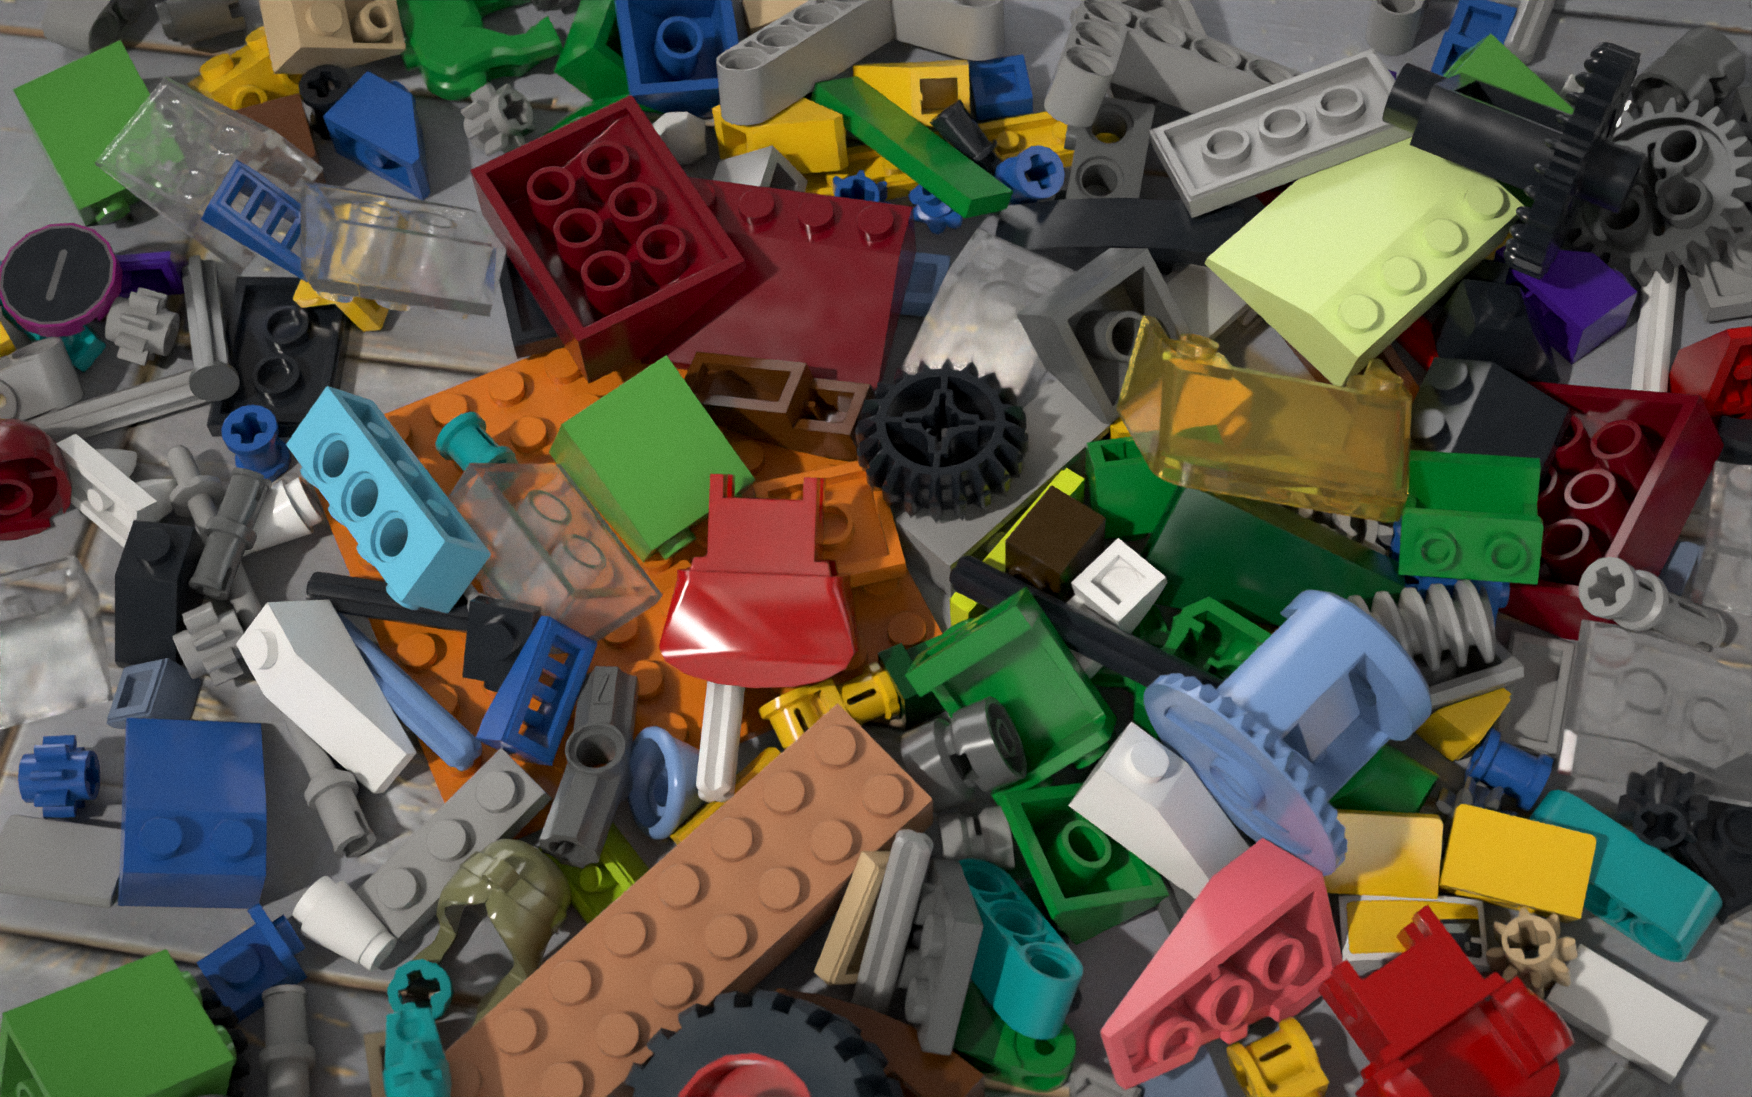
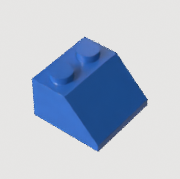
M614 0L629 96L632 95L638 104L662 113L689 112L698 118L713 117L712 108L720 104L716 65L717 57L739 43L732 0Z

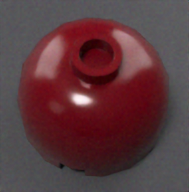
M0 419V540H18L40 534L51 527L50 517L58 513L61 507L64 514L71 502L72 485L70 470L56 444L57 442L35 424L18 419Z

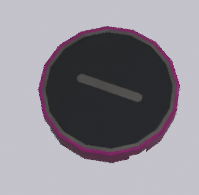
M76 223L49 224L27 233L7 252L0 265V298L7 312L26 331L44 337L72 336L84 331L83 325L90 323L96 317L100 321L109 313L114 300L121 293L123 271L110 243L94 229Z

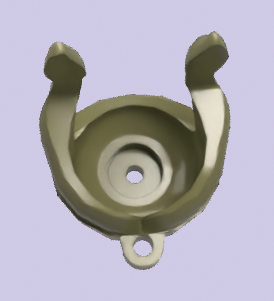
M500 839L492 842L481 852L476 851L459 866L458 871L448 881L440 894L437 905V918L440 923V929L435 940L412 959H424L439 965L456 940L460 918L465 905L485 903L491 923L508 948L514 960V965L510 972L490 992L483 996L477 1008L476 1018L472 1026L479 1022L541 966L549 941L553 934L558 936L568 917L566 912L571 904V888L567 877L545 853L517 839ZM421 972L410 975L411 982L422 977Z

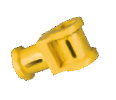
M873 662L864 666L862 675L835 686L832 678H829L813 686L805 685L766 703L758 709L762 720H770L785 750L837 703L859 725L883 716L886 720L899 715L900 706L897 692L889 675L877 662ZM862 698H865V699H863V700H861V701H859V702H857V703H855V704L849 705V704H851V703H853V702H856V701H858V700H860V699H862Z
M1291 1016L1279 1022L1278 1031L1245 1047L1236 1042L1226 1048L1230 1068L1246 1097H1325L1329 1081L1321 1069L1315 1048L1301 1024Z

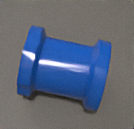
M1039 145L1031 146L1019 153L1017 157H1010L998 164L993 177L1013 191L1009 205H1017L1048 199L1058 193L1063 185L1065 172L1059 156L1050 148ZM1026 174L1029 176L1031 182H1028L1025 178Z
M258 405L243 406L231 412L224 420L221 428L222 439L228 449L236 454V468L253 470L264 475V479H269L271 482L275 481L289 469L291 452L286 443L278 437V422L270 410Z
M1490 727L1478 743L1466 768L1463 781L1466 782L1467 777H1473L1476 784L1482 782L1493 788L1501 786L1503 793L1516 799V807L1527 812L1540 796L1551 773L1554 758L1544 753L1535 757L1501 740V732Z

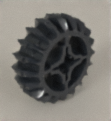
M948 356L939 369H930L921 359L917 367V373L910 375L897 368L894 376V385L878 382L877 388L874 391L875 399L864 400V406L861 409L862 420L857 421L858 426L855 429L856 443L859 445V448L856 450L858 464L862 467V471L866 472V480L872 491L882 490L883 500L886 501L888 507L904 501L905 511L910 518L916 515L922 508L930 509V516L936 523L942 516L943 510L954 509L955 514L963 521L967 514L968 505L975 504L987 512L991 504V494L1007 497L1008 490L1011 488V479L1020 478V474L1024 469L1023 457H1026V452L1029 450V435L1025 433L1027 429L1026 414L1022 406H1017V397L1013 393L1012 387L1000 388V380L997 378L995 371L979 377L978 368H976L973 361L964 369L955 370ZM944 428H947L946 437H942ZM942 441L941 450L937 451L938 442Z

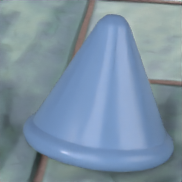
M658 726L643 729L633 741L630 763L633 775V788L628 796L629 807L638 828L646 836L655 840L669 837L675 832L677 827L682 825L706 803L699 798L696 787L700 750L673 737L668 731Z

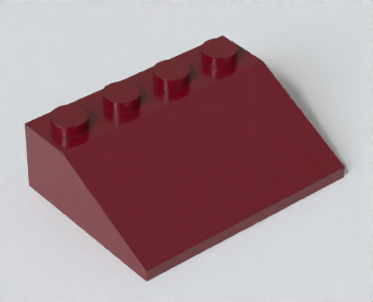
M632 95L470 170L482 215L588 384L643 358L746 269L744 258Z
M688 177L744 258L746 269L648 354L640 358L641 364L652 365L667 355L676 369L688 370L696 351L807 363L814 378L871 384L873 391H875L877 383L883 381L917 252L913 208L904 205Z
M1529 381L1528 384L1568 407L1572 417L1538 493L1537 512L1538 516L1543 520L1538 585L1510 583L1508 603L1505 608H1498V612L1563 639L1623 648L1631 630L1621 627L1613 618L1604 619L1594 616L1583 607L1579 599L1581 577L1589 565L1598 559L1606 557L1622 559L1630 564L1635 571H1647L1659 577L1724 444L1701 395Z

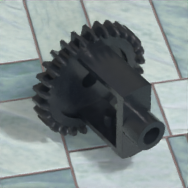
M1602 42L1596 45L1590 52V57L1584 61V68L1587 72H1581L1575 76L1577 84L1584 88V91L1581 93L1568 92L1565 96L1566 100L1575 106L1572 115L1462 72L1447 78L1406 63L1390 91L1382 121L1413 133L1410 142L1411 146L1524 190L1527 196L1535 200L1532 207L1522 206L1516 209L1517 216L1524 220L1526 225L1514 224L1510 227V234L1513 237L1506 241L1507 249L1504 251L1506 264L1513 270L1540 280L1549 271L1552 262L1555 261L1560 247H1563L1570 227H1573L1579 209L1585 201L1620 214L1632 191L1646 154L1615 143L1611 139L1616 132V125L1625 109L1624 104L1633 86L1631 85L1638 72L1637 68L1641 60L1639 59L1641 53L1609 42Z

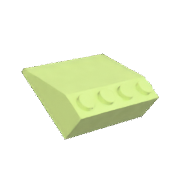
M1412 137L1299 178L1213 252L1205 262L1207 267L1339 390L1497 248L1506 238L1510 227L1518 219L1516 209L1524 206L1494 178L1411 146Z

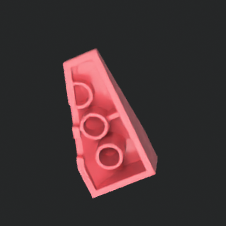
M1262 838L1211 877L1100 1031L1116 1084L1125 1090L1191 1062L1202 1045L1218 1038L1228 1044H1232L1247 1037L1248 1025L1267 1017L1279 1023L1281 1020L1297 1015L1321 996L1317 989L1325 980L1332 976L1331 971L1343 962L1323 874L1320 870Z

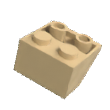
M259 0L274 74H305L316 66L327 64L338 66L344 70L395 56L406 50L396 0Z

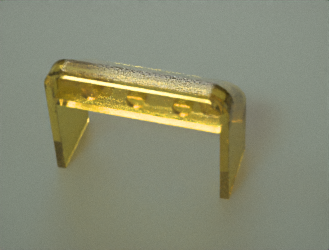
M1142 316L1116 411L1150 470L1156 476L1172 484L1191 489L1380 522H1396L1400 520L1409 494L1412 394L1403 385V379L1394 374L1382 360L1370 358L1364 375L1350 376L1346 387L1232 366L1226 357L1217 352L1219 345L1215 341L1189 333L1181 334L1179 340L1169 339L1155 317Z

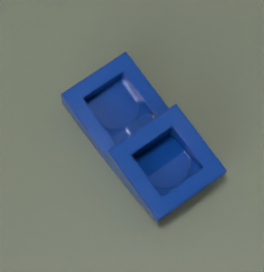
M1459 0L1450 27L1444 33L1430 71L1443 76L1466 50L1490 33L1504 45L1517 8L1489 0Z

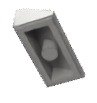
M16 814L11 815L0 834V893L111 908L118 900L121 829Z

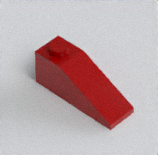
M1752 326L1726 329L1678 350L1669 373L1667 393L1701 395L1715 427L1721 415L1736 419L1752 420Z

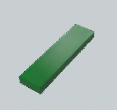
M858 76L815 83L810 101L842 114L845 129L964 219L1008 208L1013 193L1010 188Z

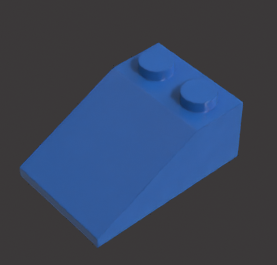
M126 718L118 906L249 909L259 903L266 878L267 809L261 723Z

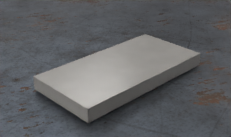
M1374 48L1149 131L1152 147L1192 218L1411 138L1413 133L1382 121L1384 108L1395 79Z

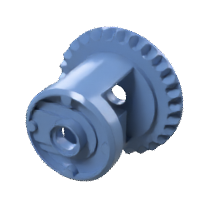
M1306 590L1300 593L1280 613L1288 620L1217 689L1211 684L1202 685L1194 676L1185 677L1181 673L1161 675L1146 688L1144 692V705L1150 722L1164 746L1190 765L1228 819L1254 841L1258 842L1264 838L1320 870L1323 876H1327L1333 873L1345 860V853L1347 852V839L1344 837L1345 827L1337 820L1338 811L1328 801L1389 739L1396 741L1408 739L1431 715V696L1428 685L1413 659L1399 642L1375 619L1338 595L1326 591Z

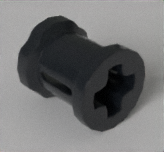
M328 64L316 66L308 70L299 82V93L304 103L311 107L310 124L313 131L319 134L322 139L332 141L323 116L351 88V81L345 70ZM329 80L333 82L335 89H330Z

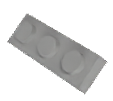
M500 748L355 893L399 940L407 944L437 914V905L442 889L458 871L459 866L476 851L481 852L488 844L500 839H512L552 798Z

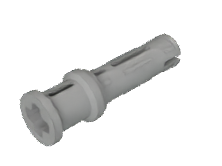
M1614 557L1598 559L1588 566L1581 577L1579 599L1583 607L1594 616L1604 619L1613 618L1621 627L1639 632L1651 628L1700 651H1709L1708 644L1712 645L1713 648H1717L1725 639L1727 626L1721 614L1706 607H1701L1677 594L1668 592L1664 582L1655 574L1642 570L1635 571L1630 564L1622 559Z

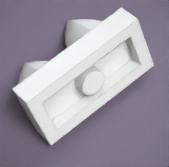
M77 434L56 443L70 470L72 485L70 503L122 547L126 544L133 520L159 522L173 511L169 496L172 490L178 486L176 479H150L133 482L129 478L137 463L136 452L112 448L95 450Z

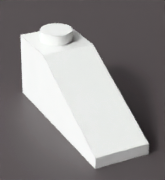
M330 600L267 602L236 643L264 696L348 772H351L373 794L384 793L417 752Z
M1133 722L1127 726L1108 751L1101 757L1068 805L1172 883L1184 889L1194 899L1198 897L1212 876L1250 848L1190 765Z

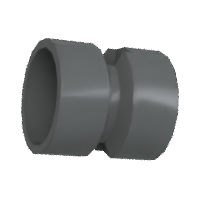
M1705 27L1691 29L1675 42L1664 56L1657 58L1633 81L1631 94L1633 102L1636 104L1635 107L1642 117L1644 104L1650 101L1656 111L1661 113L1671 97H1675L1684 111L1694 99H1698L1706 112H1708L1713 107L1720 105L1744 82L1746 73L1744 60L1735 44L1722 33Z
M991 696L956 710L952 714L951 724L946 720L937 718L905 732L901 738L902 759L906 772L933 799V813L940 814L971 801L976 795V787L990 793L1022 780L1027 773L1025 751L1016 727L1002 704Z

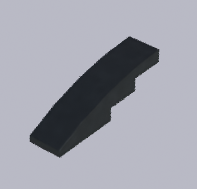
M1090 198L1008 205L1007 209L999 213L991 261L1021 264L1025 267L1052 268V271L1074 274L1109 248H1148L1160 273L1168 275L1173 270L1174 261L1206 266V259L1243 227L1245 208L1223 206L1192 218L1182 200Z

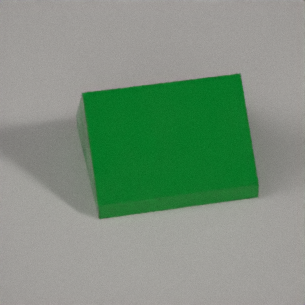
M1083 783L1005 792L998 799V802L1052 920L1075 945L1158 905L1169 896L1158 871L1068 806Z

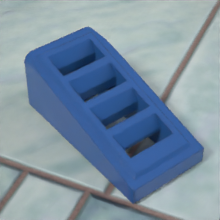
M237 159L215 192L201 218L205 223L305 282H308L337 233L334 228L259 172ZM239 192L249 197L241 213L231 207ZM260 205L271 211L261 228L251 222ZM281 218H284L291 222L292 226L280 243L271 235ZM304 230L314 237L300 258L291 250Z
M541 616L488 708L475 739L496 750L502 748L509 756L519 761L552 766L598 643L550 616ZM551 646L569 654L564 664L548 656ZM541 672L555 678L551 687L538 681ZM531 698L542 702L537 712L528 707ZM521 724L528 726L523 736L518 734Z

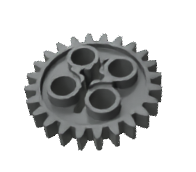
M1671 97L1661 113H1658L1652 103L1647 101L1644 104L1641 118L1634 120L1630 113L1626 110L1623 111L1620 118L1622 127L1616 130L1611 139L1615 143L1646 154L1639 175L1620 214L1585 201L1583 206L1581 205L1573 227H1570L1567 235L1575 251L1594 253L1610 268L1621 272L1626 279L1632 273L1641 286L1647 285L1653 271H1657L1666 284L1671 283L1675 267L1681 264L1691 275L1696 274V257L1704 254L1709 259L1717 261L1719 254L1714 244L1719 239L1736 243L1739 239L1730 227L1732 223L1750 222L1752 220V215L1743 203L1752 201V144L1735 119L1728 121L1722 110L1717 106L1706 112L1698 99H1694L1684 111L1676 98ZM1654 148H1655V152H1654L1655 158L1653 157V163H1654L1655 169L1653 168L1652 162H1651V152H1652V150H1653ZM1656 170H1657V172L1659 173V175H1660L1661 178H1662V179L1659 180V181H1658V176H1657ZM1658 202V206H1659L1660 212H1659V210L1657 209V207L1655 206L1654 203ZM1696 206L1691 212L1684 214L1689 208ZM1663 217H1664V218H1665V232H1664V234L1661 235V231H1662V226H1661V224L1663 225ZM1636 221V222L1633 223L1630 227L1624 229L1628 224H1630L1631 222Z

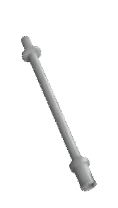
M182 445L174 446L169 450L167 460L178 486L172 490L169 501L176 515L193 517L200 535L206 544L208 536L205 535L204 528L210 517L217 516L218 510L216 507L222 502L225 491L218 477L201 475L193 455L187 447ZM240 562L230 589L229 599L245 632L262 610V606ZM280 710L311 779L304 792V799L312 812L319 813L333 844L335 855L338 858H343L344 855L347 858H352L366 852L376 842V835L370 828L356 798L359 786L354 775L351 772L336 769L330 755Z

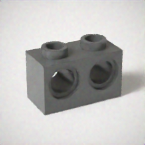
M1104 97L1095 122L1091 126L1074 127L1068 125L1064 149L1074 151L1071 168L1064 167V182L1058 193L1055 194L1054 200L1139 198L1150 139L1149 131L1152 128L1155 105ZM1101 133H1110L1117 136L1120 141L1104 143L1095 136ZM1092 185H1100L1109 189L1111 194L1097 197L1089 194L1085 188Z

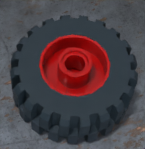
M758 990L755 996L739 991L716 995L715 1007L711 1008L696 1003L678 1014V1022L682 1029L675 1033V1031L660 1028L647 1043L648 1049L654 1053V1056L648 1065L633 1063L624 1082L635 1088L633 1097H904L899 1081L886 1077L883 1071L889 1061L877 1044L865 1041L860 1036L861 1029L845 1017L831 1013L819 1005L779 992Z

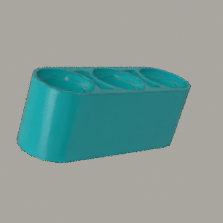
M1551 790L1528 819L1590 834L1596 838V847L1583 908L1661 959L1670 962L1684 961L1722 908V900L1719 893L1707 881L1657 848L1645 844L1637 835L1569 792Z
M967 858L959 860L958 862H960L983 923L970 978L1010 1028L1034 1039L1047 1040L1056 1037L1061 1032L1083 975V966L1080 960L1011 876L1002 868L981 859Z

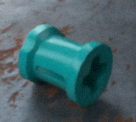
M466 412L453 418L444 426L435 442L438 453L445 460H454L467 474L469 487L476 494L484 495L496 490L500 485L509 480L518 464L515 453L507 446H499L486 432V422L477 412Z
M424 959L410 960L399 966L387 988L388 1002L393 1011L398 1012L420 1008L414 1002L404 1003L402 992L411 987L410 975L421 972L425 980H438L440 983V991L431 996L430 1002L434 1020L443 1016L450 1007L454 994L452 980L448 973L438 964Z

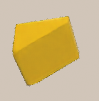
M1500 688L1441 708L1432 713L1415 732L1448 760L1453 762L1456 759L1458 761L1482 740L1511 699L1509 697L1511 693L1505 688Z

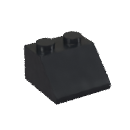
M1434 357L1389 455L1403 485L1406 450L1540 458L1539 493L1572 415L1568 407L1494 362Z

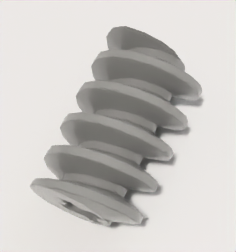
M1461 579L1456 582L1452 599L1443 584H1431L1427 589L1425 603L1415 588H1403L1400 593L1398 608L1388 592L1379 591L1373 597L1371 612L1361 596L1352 595L1348 598L1349 602L1362 609L1382 625L1406 650L1413 661L1415 654L1422 653L1431 671L1439 670L1442 650L1445 649L1450 650L1459 667L1466 666L1469 646L1473 645L1478 647L1486 663H1492L1494 660L1496 643L1492 608L1484 586L1480 587L1478 594L1470 580Z

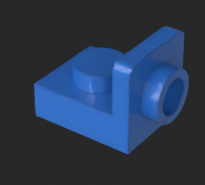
M260 903L247 910L256 923L255 925L196 962L213 990L219 996L221 1003L225 1007L230 1006L239 1019L237 1023L264 1006V1002H262L264 990L278 985H297L307 978L294 957L306 949L284 914L271 922Z

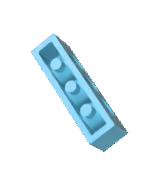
M326 386L286 444L302 466L300 469L301 475L320 490L330 504L328 507L330 515L340 524L344 525L358 543L356 547L358 553L364 560L376 567L387 582L386 591L394 601L410 610H418L422 607L448 614L492 554L375 402Z

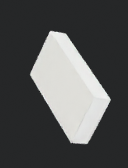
M1580 944L1577 949L1578 957L1571 960L1567 965L1571 984L1567 987L1556 982L1546 1002L1559 1013L1564 1021L1670 1085L1708 1020Z

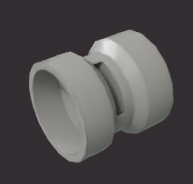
M1001 806L984 808L979 816L965 818L959 812L937 815L943 860L958 862L967 858L981 859L997 865L1006 873L1015 872L1010 826Z

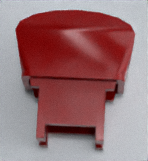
M710 474L707 555L704 557H694L691 567L677 570V581L659 643V649L665 662L686 675L716 684L748 688H777L804 685L823 681L847 668L854 654L859 651V630L850 585L851 574L838 573L836 560L823 559L826 478L804 477L803 500L735 497V474Z
M1428 904L1417 911L1411 918L1413 922L1405 926L1396 936L1406 949L1405 952L1363 980L1346 959L1331 971L1332 976L1325 980L1317 989L1370 1062L1369 1065L1360 1071L1364 1084L1354 1093L1357 1097H1551L1560 1076L1557 1057L1576 1043L1571 1029L1559 1013L1539 995L1526 988L1518 976L1507 982L1497 972H1494L1486 979H1483ZM1490 995L1492 998L1486 1001L1485 998Z

